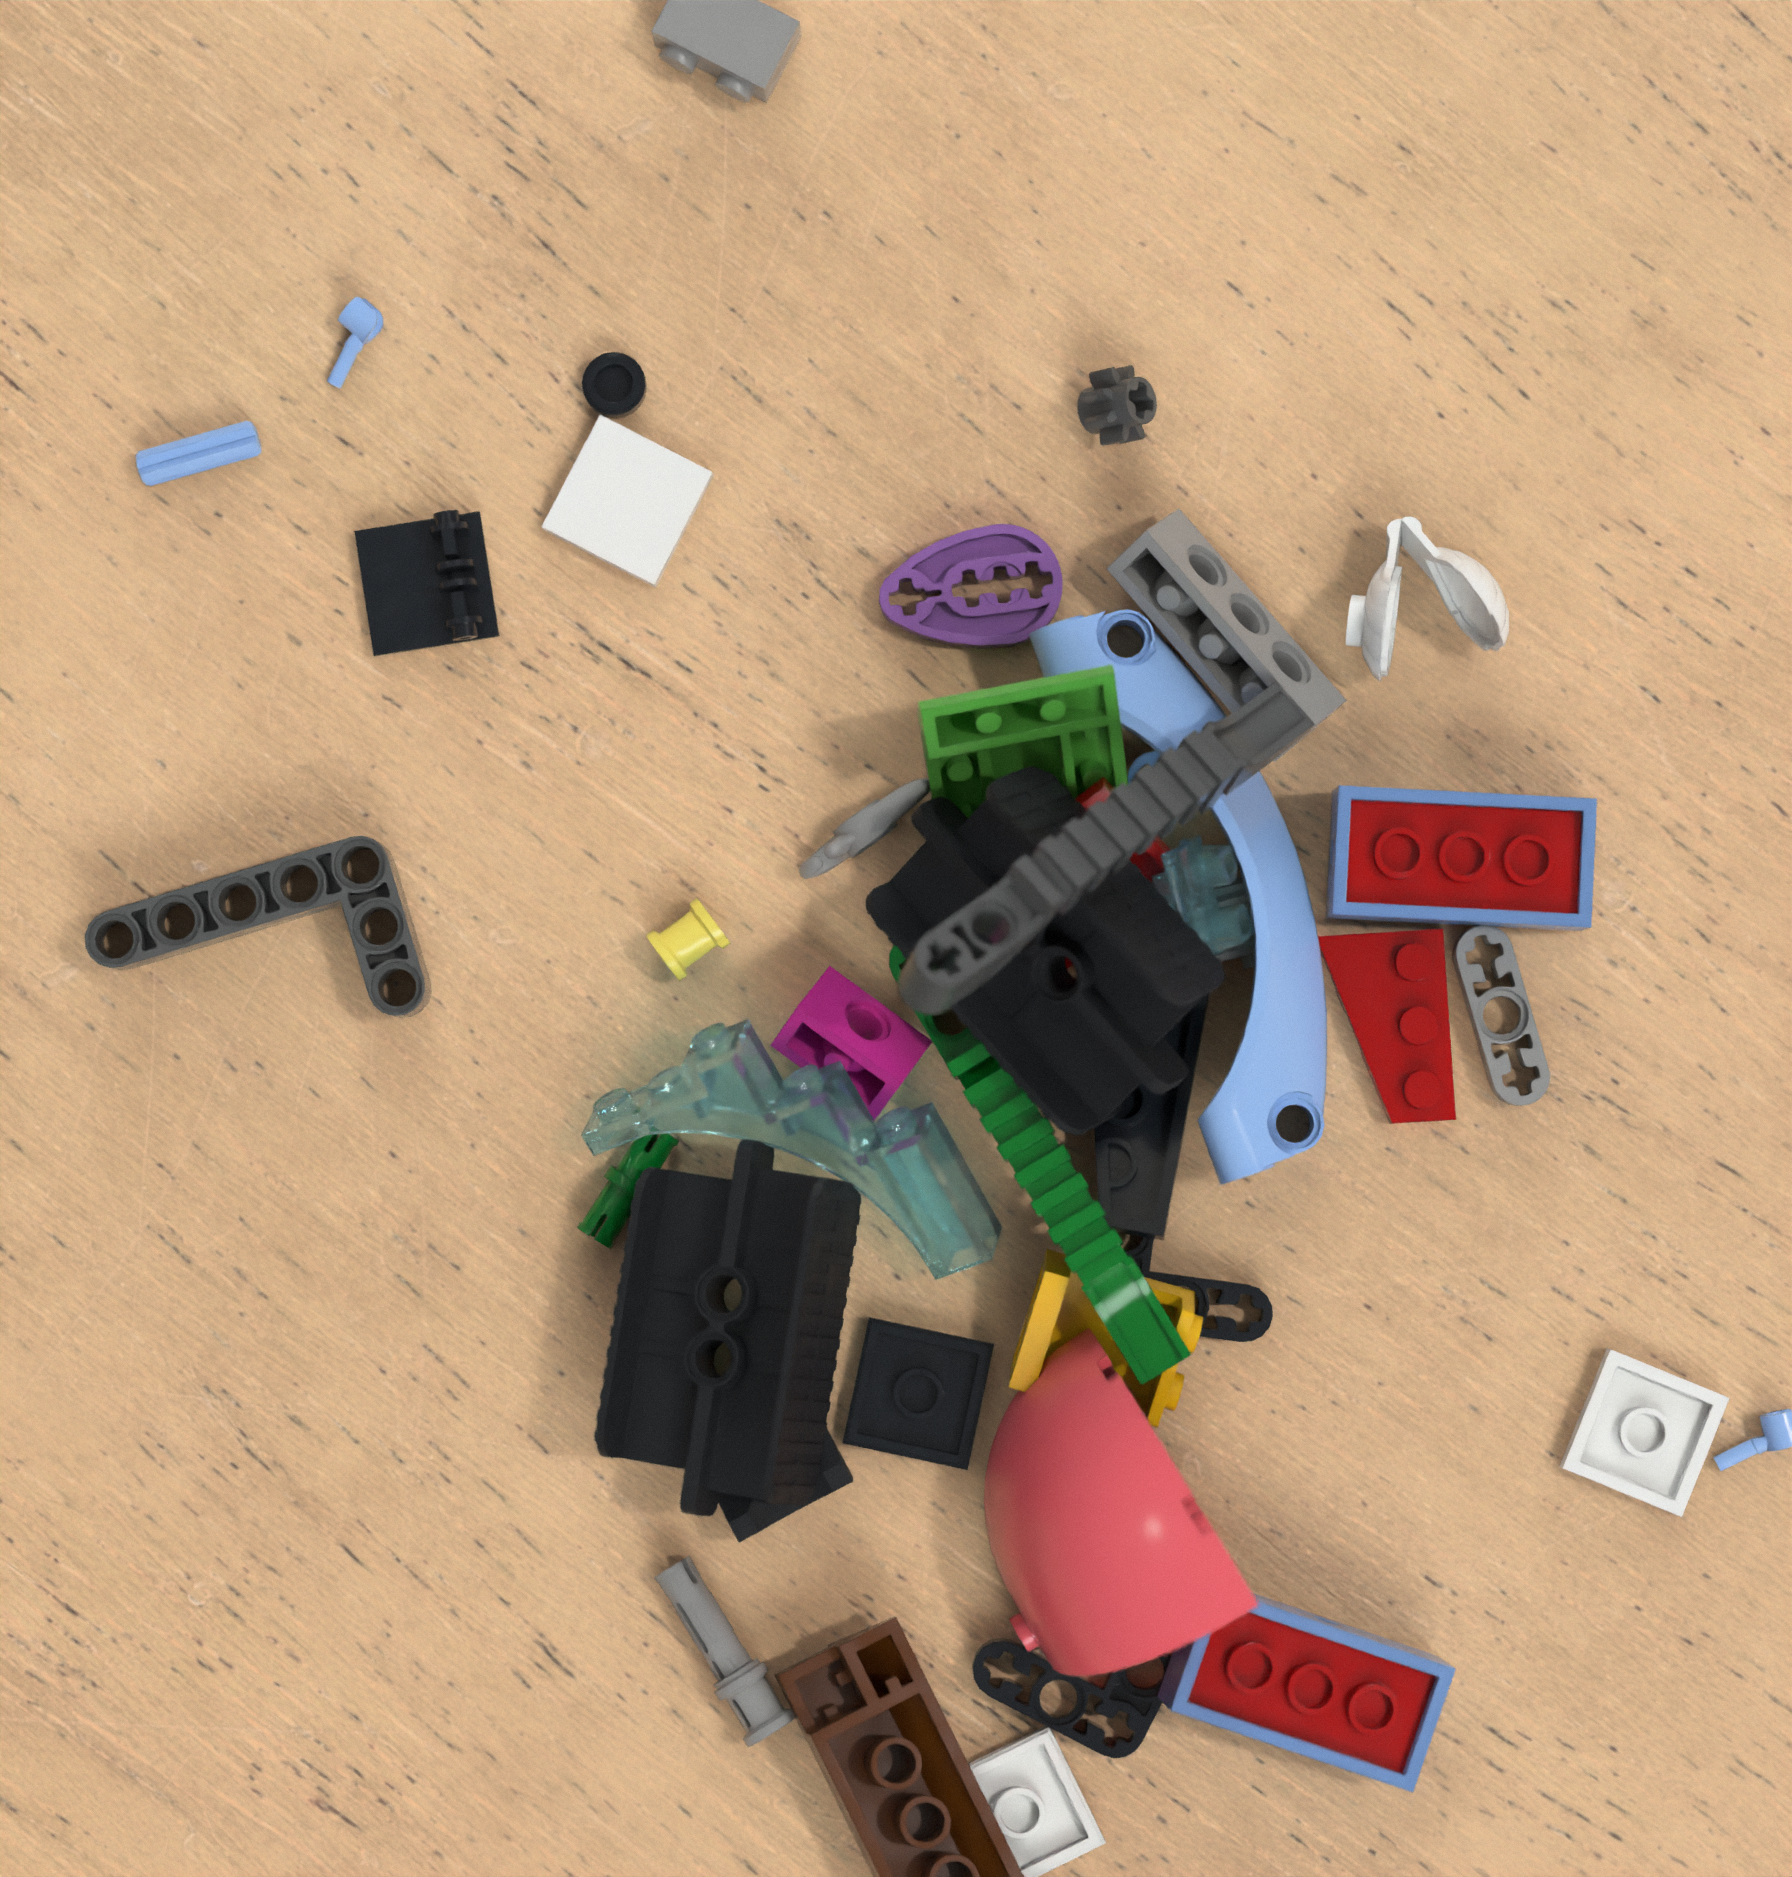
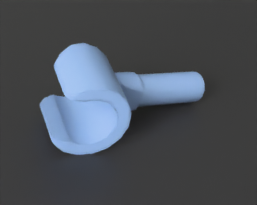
M355 297L351 300L338 318V322L352 333L344 343V347L327 379L328 383L338 388L342 387L358 352H361L363 346L374 339L383 327L382 314L370 302L360 297Z
M1784 1409L1760 1415L1763 1436L1751 1438L1714 1456L1720 1471L1756 1454L1792 1447V1410Z

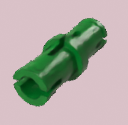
M646 1119L617 1168L611 1165L604 1175L608 1182L583 1221L577 1226L583 1233L595 1237L594 1240L610 1249L613 1248L616 1238L631 1216L632 1210L630 1208L631 1202L634 1199V1188L637 1179L640 1178L643 1171L648 1167L661 1168L673 1148L680 1142L677 1138L662 1131L661 1128ZM660 1134L659 1138L657 1139V1141L655 1142L654 1146L652 1147V1149H651L650 1152H649V1149L651 1148V1146L653 1145L654 1141L656 1140V1138H657L658 1135ZM606 1217H608L607 1220H606V1222L604 1223V1225H603L602 1228L600 1229L599 1233L596 1235V1233L598 1232L599 1228H600L601 1225L603 1224L604 1220L606 1219Z

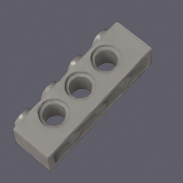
M1177 509L1147 529L1106 568L1231 713H1234L1266 688L1277 682L1283 688L1281 693L1305 719L1309 717L1312 720L1314 726L1309 732L1311 733L1347 701L1180 509ZM1307 733L1304 737H1302L1299 741H1297L1294 745H1292L1289 749H1287L1273 761L1275 762L1276 760H1278L1281 756H1283L1286 752H1288L1291 748L1298 744L1302 739H1304L1309 733Z

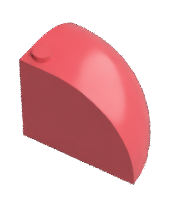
M1090 1328L1073 1337L1046 1358L1043 1362L1039 1378L1026 1392L1018 1390L998 1426L989 1454L984 1487L985 1525L990 1549L998 1572L1020 1612L1011 1617L1009 1621L1028 1652L1040 1647L1052 1668L1061 1674L1069 1676H1090L1113 1672L1157 1658L1217 1630L1259 1605L1216 1532L1195 1502L1193 1494L1124 1381L1113 1368L1109 1357Z

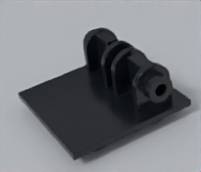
M458 510L441 511L434 513L433 519L354 531L374 656L500 637L480 511L459 514Z

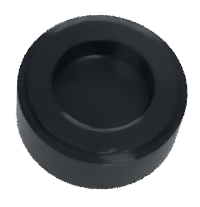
M609 352L596 357L585 369L582 379V389L588 404L595 412L607 418L614 419L629 416L641 406L646 396L647 384L642 368L632 357L623 353Z

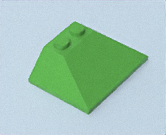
M1112 665L918 702L917 715L931 800L940 796L948 798L967 818L987 798L986 789L995 779L1028 766L1037 767L1053 774L1072 793L1071 795L1074 799L1103 776L1114 788L1123 782L1128 785L1115 674Z

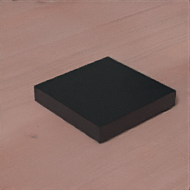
M869 1317L842 1443L968 1470L994 1343Z

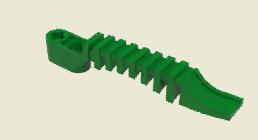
M893 945L889 954V967L898 984L900 974L907 960L899 948ZM914 1011L951 1074L962 1083L965 1089L962 1092L973 1108H977L982 1118L979 1120L989 1135H993L997 1141L998 1146L996 1148L1006 1163L1009 1162L1015 1171L1013 1176L1022 1190L1026 1189L1032 1199L1030 1204L1039 1218L1043 1217L1049 1227V1230H1047L1055 1245H1060L1066 1255L1064 1260L1073 1274L1077 1273L1083 1283L1081 1288L1140 1384H1145L1191 1356L1190 1351L1132 1256L1128 1258L1121 1245L1124 1243L1115 1228L1111 1230L1104 1218L1107 1215L1099 1202L1092 1199L1087 1190L1090 1187L1080 1172L1077 1174L1070 1163L1073 1159L1065 1146H1060L1053 1135L1056 1133L1046 1117H1042L1037 1108L1038 1106L1032 1103L1025 1091L1017 1086L1010 1074L1002 1069L996 1058L987 1052L986 1047L972 1035V1031L968 1027L956 1035H946L936 1027V1014H923Z

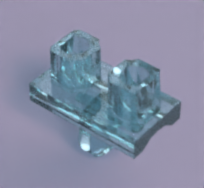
M1201 836L1181 839L1179 841L1180 846L1161 855L1165 872L1151 876V880L1160 895H1163L1169 901V905L1179 912L1187 925L1197 932V936L1203 942H1206L1212 949L1213 954L1217 956L1223 950L1244 943L1253 934L1249 912L1244 904L1218 908L1213 888L1230 885L1237 879L1238 868L1233 848L1230 845L1203 846Z

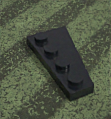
M1210 992L1204 995L1163 1037L1187 1064L1189 1069L1188 1075L1176 1087L1163 1094L1151 1092L1141 1082L1122 1102L1120 1111L1114 1117L1094 1127L1098 1202L1107 1215L1104 1218L1111 1230L1115 1228L1116 1232L1163 1241L1165 1239Z

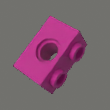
M829 965L796 1007L770 1046L868 1118L875 1121L933 1041Z

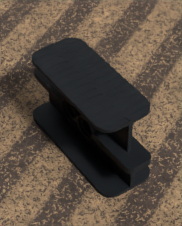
M1032 766L995 779L986 789L987 798L969 818L948 798L940 796L924 802L911 815V821L927 841L889 882L874 888L867 895L865 907L868 915H871L875 925L884 931L889 937L890 942L899 948L902 955L908 961L917 943L926 934L997 885L1008 874L1013 863L1025 854L1030 859L1040 842L1050 835L1056 838L1062 827L1075 817L1078 821L1082 819L1086 812L1085 808L1072 797V793L1053 774ZM1129 860L1116 873H1113L1110 869L1101 885L1089 894L1085 888L1072 909L1063 915L1058 911L1055 917L997 974L951 1006L950 1009L972 1031V1035L981 1041L986 1047L987 1052L996 1058L1002 1069L1010 1074L1017 1086L1025 1091L1032 1103H1035L1040 1108L1041 1113L1047 1120L1049 1119L1058 1129L1065 1133L1081 1135L1114 1117L1120 1111L1122 1102L1141 1082L1151 1092L1163 1094L1176 1087L1188 1075L1189 1069L1187 1064L1163 1037L1204 995L1217 989L1223 983L1225 976L1222 968L1223 965L1220 959L1213 954L1212 949L1197 936V932L1191 926L1187 925L1179 912L1169 905V901L1163 895H1160L1153 883L1143 876L1135 863L1133 864ZM973 932L981 942L994 945L992 940L986 935ZM1065 957L1073 963L1077 974L1076 979L1068 972Z
M742 1139L736 1151L732 1180L648 1167L643 1171L640 1178L637 1179L634 1188L635 1193L634 1199L631 1202L630 1210L632 1211L630 1221L628 1220L627 1242L625 1241L623 1252L625 1254L623 1263H621V1279L617 1288L618 1297L617 1303L614 1306V1322L610 1331L611 1340L610 1346L607 1349L606 1357L608 1358L603 1373L604 1383L603 1389L600 1392L599 1399L601 1401L599 1410H597V1426L594 1438L598 1452L602 1456L685 1469L680 1509L682 1513L712 1516L717 1509L720 1492L765 1500L778 1505H803L809 1500L810 1496H813L817 1475L820 1472L821 1465L819 1462L820 1456L823 1453V1437L827 1428V1412L830 1409L831 1402L829 1400L831 1391H833V1375L837 1366L836 1356L841 1341L839 1337L844 1322L843 1312L847 1303L846 1293L851 1278L849 1277L850 1268L853 1266V1250L857 1241V1225L860 1222L861 1194L857 1185L852 1182L772 1170L774 1147L771 1143ZM736 1279L740 1284L742 1297L736 1309L730 1312L724 1302V1292L729 1282ZM725 1343L731 1353V1364L727 1372L720 1376L714 1367V1354L717 1348Z

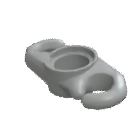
M917 779L904 784L881 800L873 801L833 831L834 836L801 864L799 868L800 876L804 879H809L822 875L848 858H854L887 835L898 825L896 821L930 792L928 779Z

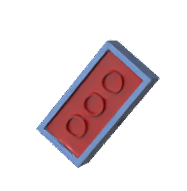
M1339 785L1332 791L1326 918L1471 926L1489 925L1493 927L1582 931L1591 928L1597 799Z
M1255 1593L1252 1594L1259 1604L1257 1607L1217 1630L1173 1650L1157 1696L1170 1711L1410 1792L1414 1791L1456 1670L1439 1656Z

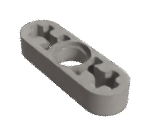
M1489 925L1473 927L1458 937L1453 947L1452 957L1489 1085L1494 1095L1502 1102L1513 1106L1529 1105L1539 1100L1547 1091L1550 1082V1072L1513 946L1508 936L1496 927ZM1482 936L1486 945L1496 944L1499 949L1500 956L1491 960L1494 979H1499L1507 973L1511 987L1491 988L1477 997L1473 983H1485L1486 979L1480 964L1469 965L1466 953L1475 949L1474 938ZM1495 997H1505L1511 1000L1518 1009V1023L1507 1034H1496L1490 1031L1483 1020V1011L1486 1004ZM1526 1035L1529 1048L1515 1050L1520 1065L1522 1067H1533L1536 1078L1527 1082L1528 1093L1520 1096L1516 1087H1505L1502 1080V1075L1511 1072L1508 1053L1504 1052L1495 1058L1491 1044L1502 1045L1512 1043Z

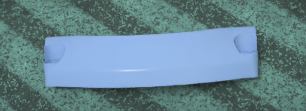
M1126 609L1104 615L1105 611L1086 617L1079 615L1044 626L1029 634L1044 678L1112 665L1115 674L1121 727L1135 734L1160 754H1163L1171 747L1175 751L1183 738L1195 730L1197 733H1200L1204 725L1209 721L1216 722L1227 717L1196 675L1173 648L1153 629L1149 620L1139 612ZM1126 625L1138 631L1142 638L1143 646L1141 651L1133 657L1127 658L1114 654L1107 643V635L1112 629L1117 626ZM1260 771L1228 795L1222 792L1214 806L1210 809L1225 834L1239 866L1249 901L1254 935V976L1250 1007L1242 1038L1227 1075L1198 1119L1220 1185L1274 1167L1276 1162L1308 1150L1318 1142L1324 1129L1323 1114L1327 1071V1009L1320 944L1307 883L1297 850L1285 820ZM1288 1105L1300 1107L1309 1117L1310 1126L1308 1133L1298 1142L1286 1141L1279 1135L1276 1128L1277 1115Z

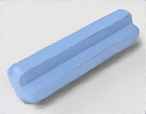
M244 421L141 450L136 454V466L143 483L153 486L258 456L261 453V442L254 424L250 421Z

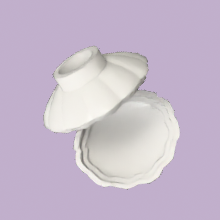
M1404 517L1391 521L1387 526V560L1371 579L1366 596L1352 594L1347 620L1346 645L1362 647L1364 660L1372 675L1381 682L1382 676H1388L1390 670L1402 567L1397 566L1400 544L1434 582L1447 610L1453 616L1460 629L1484 651L1489 649L1498 651L1503 647L1509 634V611L1501 588L1491 573L1478 561L1460 551L1435 547L1422 532V525L1418 519Z

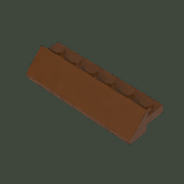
M896 1617L828 1644L827 1648L774 1675L873 1877H1024Z

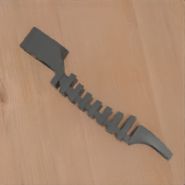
M1275 682L1234 713L1216 722L1209 721L1204 725L1200 733H1197L1195 730L1187 735L1175 751L1171 747L1159 756L1152 768L1146 765L1134 775L1130 784L1126 785L1123 782L1113 789L1104 803L1098 800L1086 810L1082 819L1078 821L1075 817L1062 827L1056 838L1050 835L1040 842L1030 859L1026 854L1013 863L1008 874L997 885L926 934L917 943L899 977V993L904 1002L914 1011L923 1014H938L949 1009L997 974L1055 917L1058 911L1063 915L1072 909L1085 888L1089 894L1101 885L1110 869L1113 873H1116L1123 868L1134 851L1139 856L1150 848L1157 835L1161 840L1174 830L1178 822L1183 826L1194 818L1198 810L1202 815L1211 809L1222 792L1228 795L1309 733L1314 726L1312 720L1309 717L1305 719L1281 693L1283 688ZM973 932L986 935L992 940L994 945L981 942Z

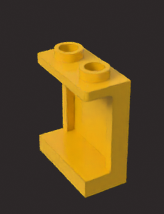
M1046 1249L1011 1361L1008 1387L1026 1392L1039 1378L1044 1360L1060 1346L1090 1328L1109 1357L1113 1368L1124 1381L1141 1411L1145 1413L1149 1424L1152 1427L1158 1428L1164 1409L1175 1411L1181 1395L1185 1375L1176 1372L1179 1363L1141 1385L1081 1288L1083 1283L1077 1273L1073 1274L1065 1262L1064 1258H1066V1255ZM1144 1277L1188 1350L1193 1354L1203 1324V1316L1195 1314V1291Z

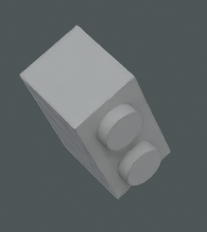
M667 0L651 31L654 45L661 49L659 57L663 61L688 74H692L695 67L718 78L715 83L718 89L746 103L749 102L751 96L765 103L768 102L801 38L800 21L758 0Z

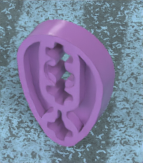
M994 524L966 530L939 540L911 556L884 580L880 588L879 605L882 614L891 624L926 640L949 646L976 649L1013 647L1030 641L1029 634L1049 625L1053 620L1062 595V573L1054 552L1038 535L1016 525ZM1037 565L1039 574L1043 576L1050 575L1052 584L1042 587L1040 598L1032 599L1027 589L1020 588L1011 591L1010 602L998 603L996 594L990 592L979 595L978 606L967 607L964 597H954L952 593V588L961 586L962 575L974 574L978 584H987L993 581L995 570L1004 569L1008 579L1017 580L1024 577L1026 566ZM903 582H911L914 592H924L925 595L941 594L940 596L926 597V601L917 603L915 608L916 614L910 616L903 615V609L900 605H890L889 602L890 596L899 594V584Z

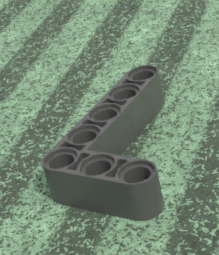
M365 836L342 839L105 911L90 922L85 933V947L94 961L105 967L117 970H130L342 906L368 995L377 1009L382 1013L399 1018L412 1017L426 1007L432 993L431 980L395 860L384 845ZM359 850H373L379 859L377 875L367 883L357 884L353 882L348 874L347 866L349 859ZM308 867L316 874L318 887L311 899L297 903L290 898L287 892V881L294 871L299 868ZM240 886H248L256 896L255 911L249 918L243 921H234L226 910L227 897L232 890ZM186 904L194 914V928L185 938L174 940L169 936L165 928V919L172 908ZM379 910H390L397 919L398 929L396 935L390 942L384 945H374L366 935L367 920L373 913ZM118 923H125L133 933L132 948L121 958H113L105 949L104 938L106 932ZM405 970L413 976L416 982V992L409 1003L395 1007L387 1001L384 995V985L391 974L396 971Z

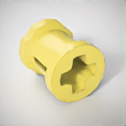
M698 898L689 903L690 911L664 931L658 933L653 930L646 935L649 942L679 981L687 976L686 968L716 946L724 949L731 944Z

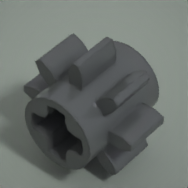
M1131 365L1090 372L1089 378L1092 387L1085 388L1079 395L1077 403L1079 419L1088 432L1100 434V445L1102 446L1144 439L1145 433L1142 425L1151 422L1156 414L1157 401L1153 387L1145 378L1134 377V367Z

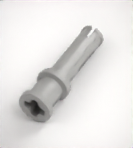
M689 1555L654 1578L661 1586L665 1595L668 1596L691 1638L711 1667V1671L718 1680L714 1684L716 1688L714 1693L719 1700H727L746 1731L743 1740L747 1747H750L794 1720L795 1716L791 1709H784L767 1681L765 1674L768 1668L765 1663H760L758 1658L752 1660L745 1647L742 1646L734 1629L714 1596L708 1590Z

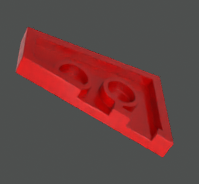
M1443 929L1318 936L1322 959L1324 958L1335 985L1336 994L1361 1049V1055L1389 1123L1456 1120Z

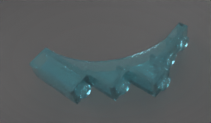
M749 1019L728 1027L723 1023H716L704 1028L691 1039V1046L681 1067L673 1066L655 1075L647 1085L628 1092L626 1088L622 1087L604 1094L594 1103V1110L581 1134L593 1156L646 1135L669 1133L713 1134L763 1142V1145L795 1155L821 1167L843 1181L852 1182L853 1188L866 1196L892 1219L911 1241L930 1269L935 1280L992 1260L1002 1230L998 1218L932 1102L913 1110L906 1106L893 1109L875 1123L841 1061L819 1069L816 1065H808L794 1071L783 1080Z

